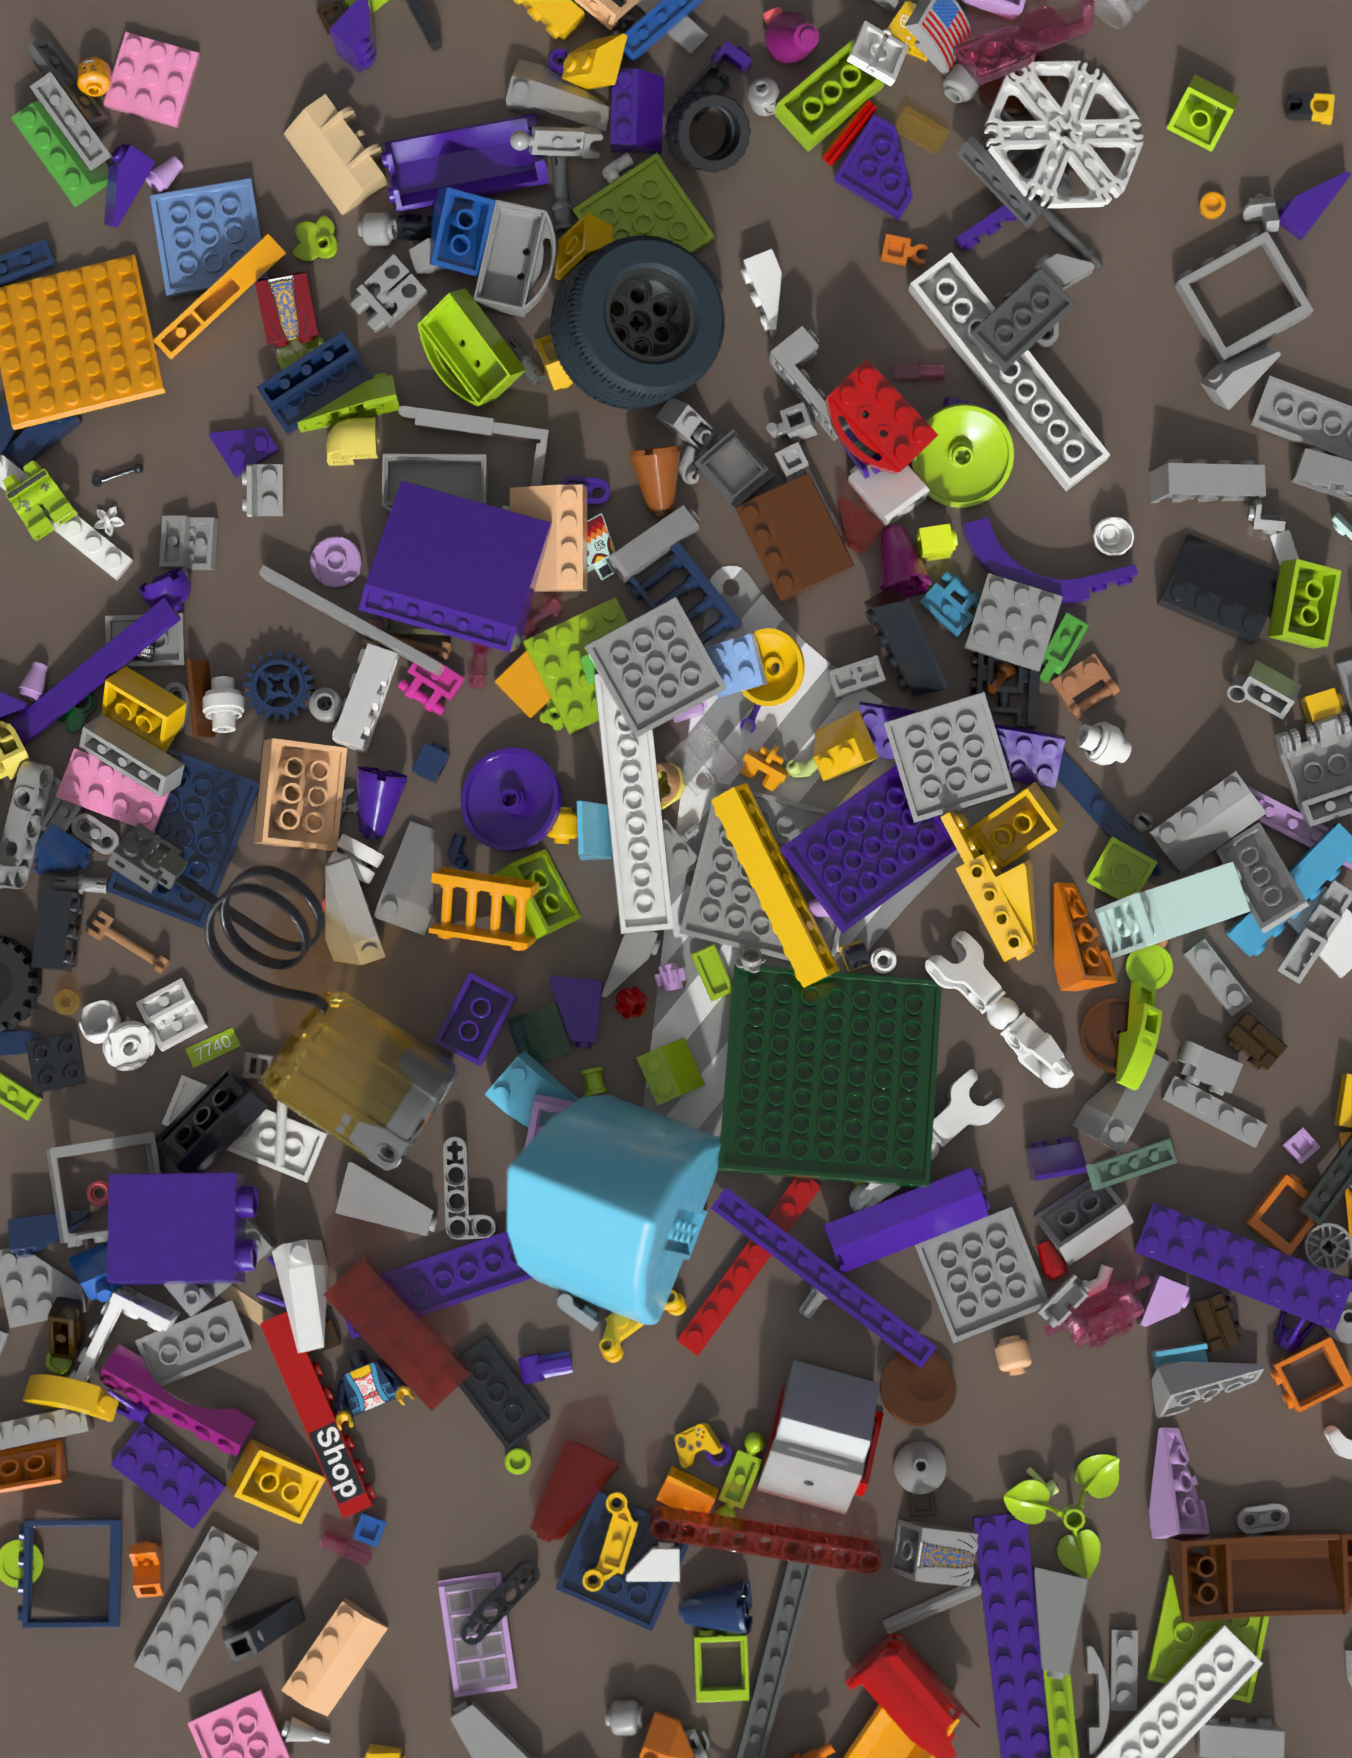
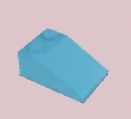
M577 801L578 854L580 860L612 859L607 805Z
M523 1051L516 1057L485 1093L501 1110L528 1128L535 1094L574 1102L579 1100L526 1051ZM542 1110L539 1126L544 1127L558 1113Z

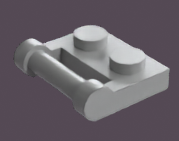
M565 1292L560 1294L557 1299L558 1307L593 1332L600 1321L596 1318L598 1313L586 1304L583 1308L574 1302V1296Z

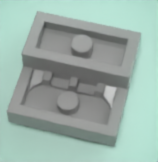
M186 515L162 516L159 567L215 570L218 519L214 517H188Z

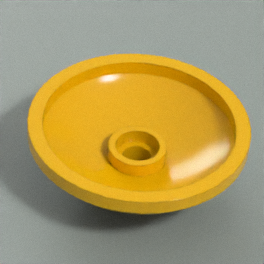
M764 628L752 634L756 635L767 684L742 691V694L755 704L777 706L790 700L799 690L804 679L805 661L799 644L791 635L779 629ZM777 663H778L779 666H780V669H779L778 672L776 671V668H775V666H776Z

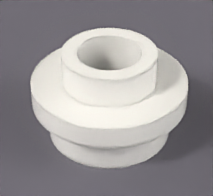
M877 948L871 954V966L879 973H888L896 965V955L889 948ZM882 955L887 957V962L884 965L879 964V957Z

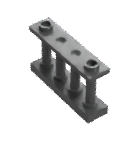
M1006 111L1000 114V118L1004 122L1015 121ZM992 134L980 143L973 136L970 137L961 147L957 156L1022 224L1029 228L1043 212V209L1040 207L1042 202L1041 196L1036 195L1032 200H1029V194L1027 193L1024 197L997 161L987 152L990 148L986 145L987 141L990 138H995ZM1011 150L1007 153V157L1012 163L1021 156L1030 166L1021 176L1029 179L1033 177L1043 150ZM1063 172L1057 187V193L1063 197H1066L1075 185L1065 172Z

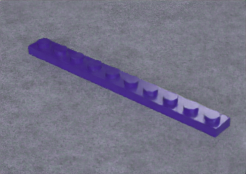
M727 1187L711 1206V1210L919 1368L923 1367L937 1348Z

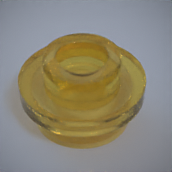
M61 990L54 998V1007L62 1015H72L80 1007V998L73 990ZM66 997L71 1000V1004L68 1007L62 1005V1000Z

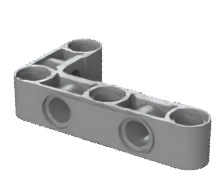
M25 760L20 765L0 843V889H22L28 881L34 858L35 843L39 838L54 776V771L49 765L32 760Z

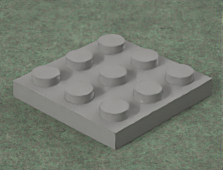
M988 573L965 649L1039 672L1063 596Z

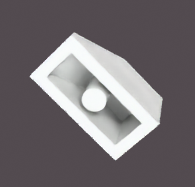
M673 1541L658 1542V1546H652L627 1572L626 1581H680L679 1546H674Z

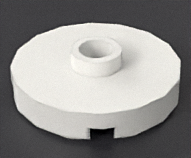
M125 1021L115 1025L108 1033L106 1039L103 1040L102 1050L105 1059L111 1066L121 1071H132L142 1067L149 1056L153 1055L155 1039L145 1024L137 1021Z

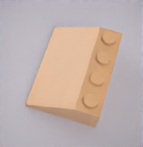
M583 484L510 488V511L552 522L534 592L587 591V487Z
M275 738L264 740L254 843L337 851L347 748Z

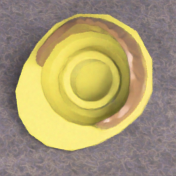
M671 762L656 763L661 809L681 799L686 788L683 772Z

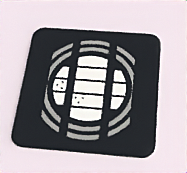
M153 642L133 659L153 662L157 643Z

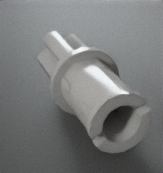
M810 1287L811 1292L798 1310L801 1315L808 1319L813 1317L823 1300L827 1301L828 1299L814 1287Z

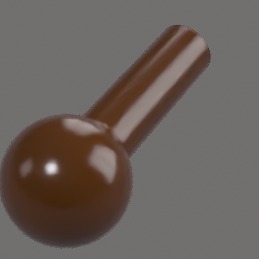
M998 662L996 664L995 676L987 686L989 693H996L1004 680H1009L1014 676L1015 666L1013 663Z

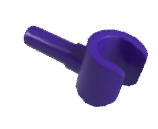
M754 705L748 718L742 720L740 724L741 729L745 721H751L753 724L750 733L756 729L755 720L761 705Z

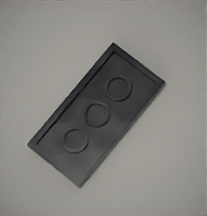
M487 1334L444 1367L508 1451L550 1419Z

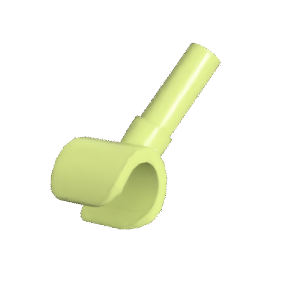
M1031 1467L1026 1470L1034 1480L1042 1482L1048 1488L1050 1497L1059 1492L1053 1479L1045 1483Z

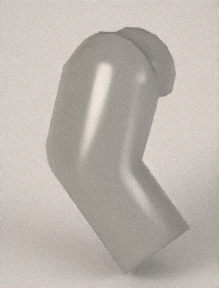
M688 445L679 461L678 471L685 483L695 484L700 477L693 464L698 450Z

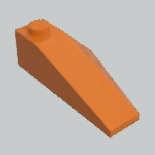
M1063 882L1054 884V968L1060 991H1082L1117 982L1111 957L1107 949L1102 951L1096 938L1099 936L1096 927L1092 929L1086 918L1088 910L1075 884Z

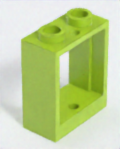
M715 1629L699 1630V1634H694L696 1702L749 1700L747 1634L732 1632L715 1633ZM740 1641L742 1686L702 1687L701 1643Z

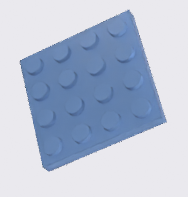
M251 178L150 195L167 297L207 291L262 240ZM266 271L258 280H269L268 272Z

